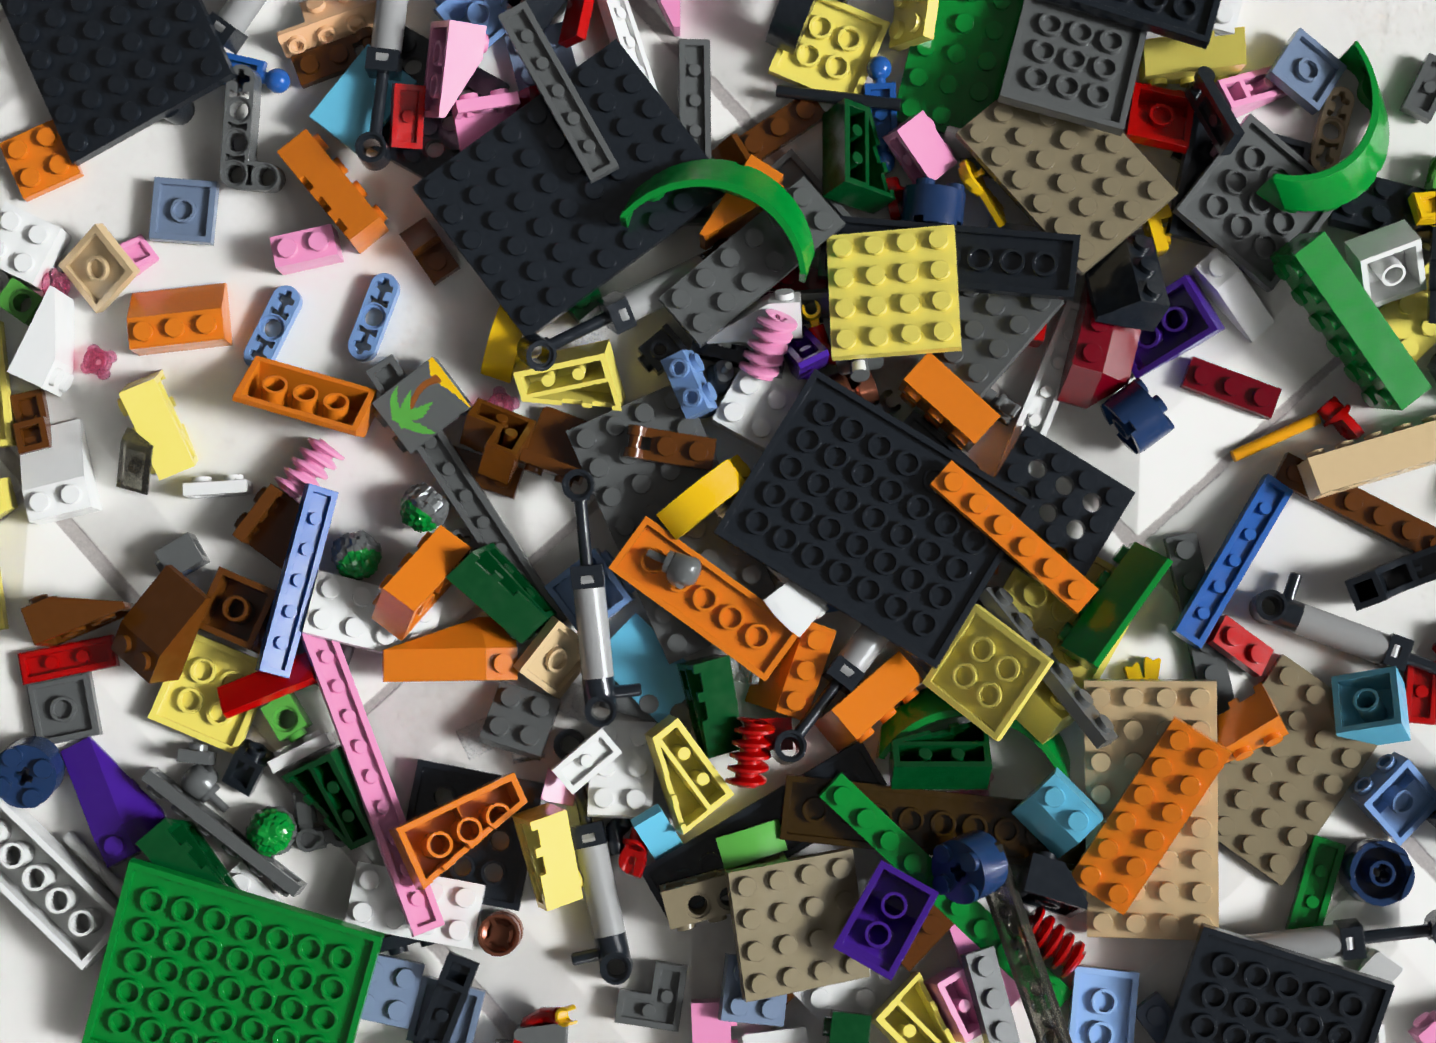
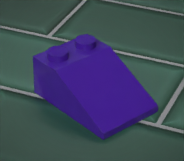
M1184 275L1166 287L1170 302L1169 309L1154 332L1141 330L1132 367V373L1135 378H1141L1225 329L1193 275Z
M881 860L833 948L892 981L939 896V892Z

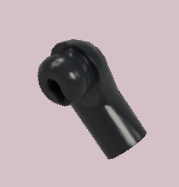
M612 818L607 824L606 834L610 856L619 855L625 847L623 836L633 826L630 818Z

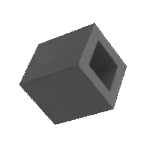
M188 532L154 552L158 558L155 564L159 572L166 565H173L186 577L210 563L196 536Z

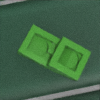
M779 818L716 837L724 869H730L788 850L786 841L780 839L781 825Z

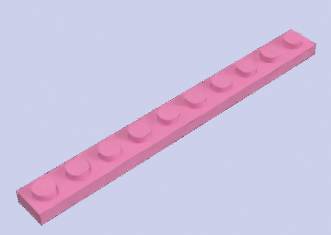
M301 633V640L411 936L415 937L441 927L445 923L431 886H427L424 890L415 889L389 832L390 829L406 822L340 643Z

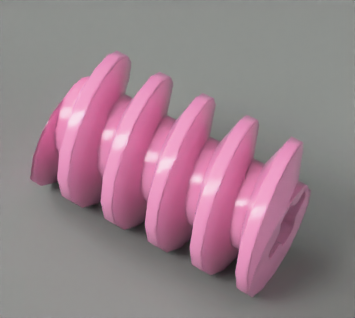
M766 309L765 312L768 316H758L756 319L763 328L754 327L752 333L759 339H749L747 342L754 351L744 350L743 356L750 360V362L742 361L738 367L754 378L772 381L774 377L778 376V366L783 363V355L787 353L789 348L787 343L791 342L793 338L792 332L796 330L798 324L794 318L783 312Z
M309 437L307 440L312 449L300 447L299 450L304 458H291L296 468L291 469L284 466L283 470L287 478L284 479L278 476L274 478L278 486L299 504L305 484L310 483L320 486L316 480L317 477L324 480L328 479L324 468L326 467L331 470L337 468L332 459H345L321 438L317 440Z

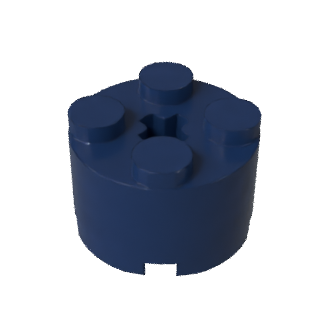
M917 178L916 184L906 185L903 188L900 220L963 225L966 199L965 186L960 183L940 185L935 184V180L932 178Z
M1139 378L1123 387L1100 406L1110 426L1114 424L1119 433L1116 434L1118 438L1135 454H1140L1175 428L1172 421L1164 414L1168 409L1163 400L1158 395L1151 397L1146 385Z
M28 736L11 743L1 752L0 798L7 804L17 808H35L45 802L60 786L65 776L66 765L58 752L57 746L46 738ZM24 768L29 769V775L26 773L27 771Z
M971 830L937 845L934 848L932 857V874L934 877L932 884L934 890L939 892L940 895H945L949 900L963 905L971 904L994 893L1006 882L1008 875V862L1004 851L1000 852L994 844L997 841L993 836L981 830Z
M1363 839L1353 842L1344 852L1339 869V881L1345 890L1353 898L1375 906L1384 907L1401 901L1410 893L1415 880L1414 867L1406 851L1395 843L1378 839ZM1374 868L1380 871L1379 877L1373 874Z

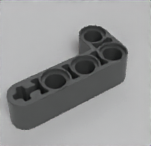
M237 64L233 66L237 77L226 83L220 179L226 186L237 190L276 193L285 185V173L276 165L256 161L262 79L254 69L243 64ZM250 77L249 82H245L243 85L239 84L240 78ZM239 93L241 95H244L245 93L249 95V99L237 96V94ZM246 104L248 114L244 119L238 120L236 110L240 105ZM243 135L246 139V145L243 150L237 152L234 148V140ZM237 167H241L244 173L243 179L238 183H234L231 177L232 171ZM272 170L275 175L274 182L269 186H265L262 176L265 171Z

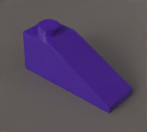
M803 326V338L792 339L791 342L787 343L789 348L787 353L784 354L790 372L797 380L801 378L809 379L814 369L819 371L826 367L830 356L828 349L806 326Z

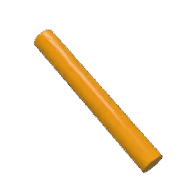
M1312 413L1231 450L1230 455L1233 461L1237 462L1321 424V419L1318 413Z

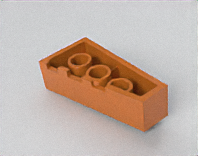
M304 129L279 149L277 153L361 254L389 231L384 223L388 218L377 204L371 207L365 198L368 194L357 180L351 183L345 176L349 171L340 159L336 157L332 160L325 152L329 149V146L318 133L312 136L307 129Z
M514 772L496 778L389 830L416 890H424L434 879L448 870L459 858L470 849H473L484 837L499 827L528 802Z

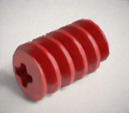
M737 717L738 720L744 722V726L734 727V731L742 735V739L732 740V744L740 748L739 752L730 753L729 756L738 762L735 765L727 766L729 771L735 773V777L725 778V782L738 787L756 788L764 785L767 781L766 777L760 773L767 772L769 765L762 760L771 758V752L765 748L773 745V739L767 735L775 733L776 728L764 720Z
M1042 906L1037 907L1023 920L1015 934L1020 931L1024 932L1021 940L1023 944L1031 939L1034 941L1031 948L1033 953L1042 948L1044 950L1040 958L1042 961L1053 957L1050 968L1054 970L1062 965L1064 968L1060 977L1065 978L1081 963L1086 955V951H1084L1085 944L1082 941L1073 943L1075 935L1072 932L1064 934L1065 926L1061 923L1054 926L1055 918L1052 915L1043 918L1045 909Z

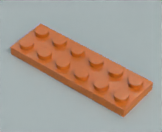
M645 516L608 567L765 682L798 637L776 618L761 598L679 539L675 540L671 533L647 516ZM651 549L667 556L672 550L695 557L700 560L702 566L699 578L694 585L685 586L683 589L676 588L668 582L667 574L662 572L663 563L647 557L646 554Z
M1174 715L1072 870L1071 874L1078 886L1124 915L1232 752Z

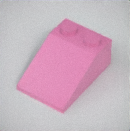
M455 20L431 22L424 86H426L425 118H445L482 61L483 53L487 52L489 46V36L486 34L487 26Z

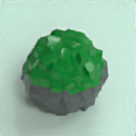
M422 482L420 485H411L401 498L400 514L402 516V523L420 533L432 531L437 526H443L451 505L427 483Z
M357 531V533H346L333 541L331 561L336 565V569L341 576L363 580V578H370L378 570V565L382 559V549L380 543H377L371 535L364 531Z
M266 806V808L259 809L251 816L249 826L245 830V838L248 844H252V847L259 854L266 858L274 859L276 855H282L292 848L291 845L296 841L298 827L293 814L289 813L286 808Z

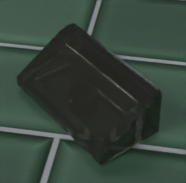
M129 427L120 441L116 487L148 495L154 446Z

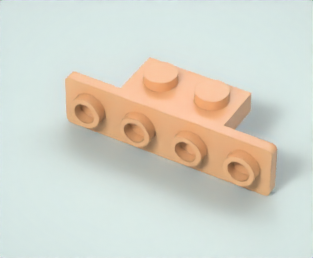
M306 0L300 2L305 22L278 31L276 35L286 58H291L292 56L354 34L359 29L365 27L373 28L376 0Z

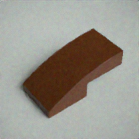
M39 388L11 395L10 399L16 422L12 425L18 453L23 455L51 448V425L45 390Z

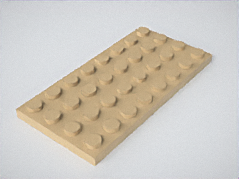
M1084 679V690L1093 698V705L1100 714L1110 719L1114 725V732L1118 735V738L1110 745L1097 749L1084 733L1085 795L1104 813L1102 822L1086 836V849L1174 715L1217 742V680ZM1218 775L1124 915L1086 891V900L1088 902L1087 937L1196 940L1202 923L1219 928Z

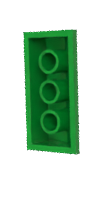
M1137 542L1130 543L1128 546L1123 544L1112 558L1116 563L1109 573L1104 570L1095 581L1094 585L1099 590L1078 613L1079 615L1072 624L1067 622L1059 631L1056 637L1060 641L1056 647L1084 668H1098L1172 565V560Z

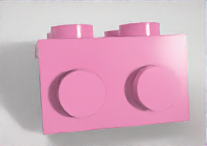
M501 88L491 91L488 96L478 97L477 93L459 96V100L455 101L451 110L460 152L516 112L520 105L518 91L509 92L508 88Z

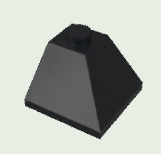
M1040 850L1027 856L1013 886L1009 900L1035 908L1042 906L1045 911L1067 918H1072L1087 910L1088 902L1065 862L1056 860V855L1050 852Z

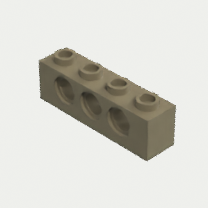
M780 852L726 870L787 859L784 852ZM724 868L659 885L670 930L677 928V931H687L695 928L696 923L708 920L709 923H716L727 919V914H731L729 900L720 898L721 891L727 887L726 870ZM693 896H703L706 900L701 908L693 909L688 905L689 900Z

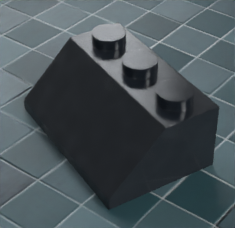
M1131 234L1084 274L1095 322L1154 332L1170 307L1153 237Z

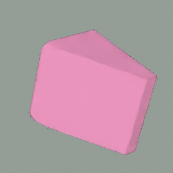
M142 234L120 244L141 271L138 275L159 261V257Z
M548 768L541 800L573 806L575 801L574 794L572 795L551 768Z

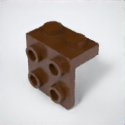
M544 407L528 448H523L519 457V461L525 465L524 470L538 476H542L543 472L555 476L553 481L562 485L565 474L570 470L582 469L566 431L587 421L552 407ZM578 475L572 478L570 488L573 483L581 486L584 477Z
M270 483L268 487L264 486L257 492L253 499L255 504L248 513H242L234 524L236 530L232 535L241 542L250 545L282 569L300 504L279 487Z

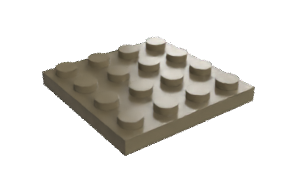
M846 847L725 871L742 999L746 1003L870 977L868 967L833 948L860 899L852 848Z

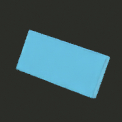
M659 804L654 805L630 820L655 860L683 845L681 838Z

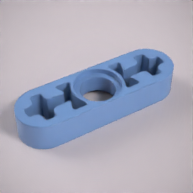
M380 273L372 279L348 341V350L358 361L368 362L374 359L380 348L400 295V285L391 274ZM386 281H389L393 291L391 293L386 292L382 300L385 304H388L387 308L379 303L371 302L373 298L379 301L381 297V291L377 288L378 285H384ZM372 309H378L383 314L381 323L376 326H370L366 323V314ZM364 327L367 331L377 333V335L373 337L369 334L367 344L371 346L370 351L364 350L361 355L359 354V349L355 346L357 342L363 343L366 334L360 331Z
M284 285L278 287L273 292L244 350L243 358L249 367L254 360L252 354L254 352L259 353L264 346L263 343L259 342L260 337L268 343L274 344L272 349L266 345L263 354L268 359L276 360L302 308V297L295 288ZM291 293V298L295 302L292 306L288 304L285 306L282 313L288 316V318L284 320L281 316L274 314L273 311L276 309L280 313L283 308L280 298L282 296L288 297ZM272 320L279 321L282 326L280 334L276 337H269L265 333L266 324Z

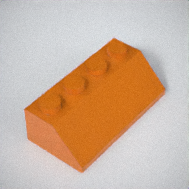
M256 355L234 392L232 401L350 435L365 437L375 418L373 412L376 411V408L372 402L377 399V390Z

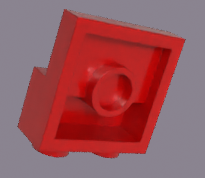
M1135 82L1126 119L1125 135L1133 143L1186 154L1190 143L1194 110L1186 98L1185 92L1161 88L1149 83Z

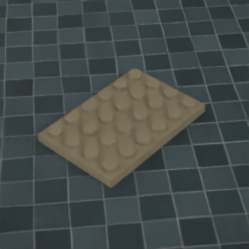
M995 100L961 128L955 136L1040 232L1081 235L1077 273L1080 276L1085 274L1178 195V192L1124 133L1118 136Z
M1284 654L1278 657L1261 683L1272 699L1289 734L1284 736L1283 740L1274 746L1266 747L1264 745L1254 750V753L1244 760L1236 761L1234 759L1224 764L1223 769L1218 773V843L1280 886L1285 883L1312 843L1313 836L1317 835L1378 746L1338 737L1335 729L1332 688Z

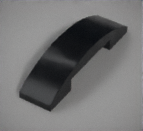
M449 951L413 1043L450 1042L480 963Z

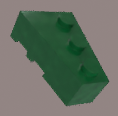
M711 654L677 664L696 742L706 757L709 759L740 750V748L732 744V740L742 739V735L736 733L734 727H741L743 724L737 719L739 711L730 656Z

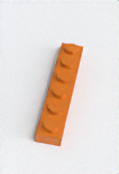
M951 460L929 485L1074 614H1078L1099 590L954 461Z

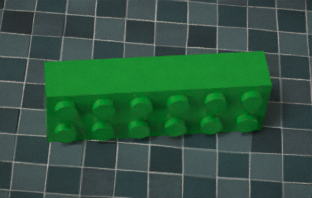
M1325 231L1298 234L1270 256L1274 263V272L1281 280H1286L1292 289V298L1297 304L1304 306L1310 315L1308 317L1310 324L1317 331L1322 332L1327 339V348L1343 362L1345 374L1351 381L1359 385L1363 391L1361 396L1370 407L1402 411L1432 388Z

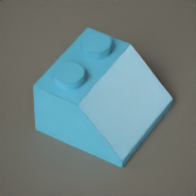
M1396 666L1331 677L1335 729L1338 737L1375 745L1411 740L1405 683Z
M1058 767L1011 811L1052 854L1056 855L1057 859L1079 844L1102 822L1104 815Z

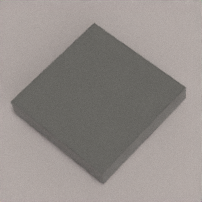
M92 672L26 684L35 736L46 738L54 744L103 734Z

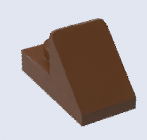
M425 217L399 234L434 286L461 269Z

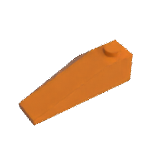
M477 617L383 649V682L518 680V671L513 667L518 660L516 640L512 639L505 632L504 628L491 617Z

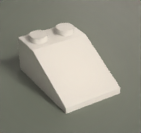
M49 285L7 372L61 397L63 391L66 392L70 388L74 378L72 375L74 371V300Z
M82 419L51 425V448L20 455L22 493L28 521L38 525L102 510Z

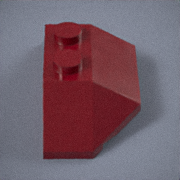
M1085 280L1056 401L1087 409L1129 384L1141 330L1095 322Z

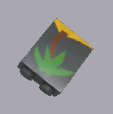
M433 356L372 402L377 409L373 412L377 420L383 427L390 426L396 434L392 438L403 453L408 450L410 454H417L418 448L461 415L466 416L473 406L440 361Z

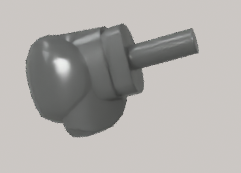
M727 360L718 361L716 364L707 367V380L714 387L718 397L724 396L734 381V368L732 363Z
M651 549L648 550L647 557L663 563L662 572L667 574V580L672 586L683 589L685 586L694 585L699 578L702 567L699 559L672 550L667 556Z
M195 764L184 773L181 778V786L186 792L197 800L200 799L203 804L210 799L223 813L230 808L215 794L220 787L216 784L218 772L213 766Z

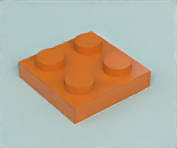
M53 120L0 143V148L20 193L27 202L84 176L80 166L72 164Z

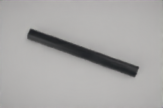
M777 85L776 97L831 104H837L842 99L847 98L870 108L900 111L901 98Z

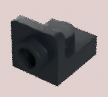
M247 739L235 751L221 781L249 797L255 791L268 765L267 762L274 758L273 752L269 751L263 744Z

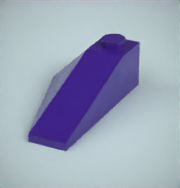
M87 737L60 751L93 839L107 867L117 866L141 854V849L135 843L164 818H167L162 807L154 799H151L139 787L140 785L133 778H130L92 737Z

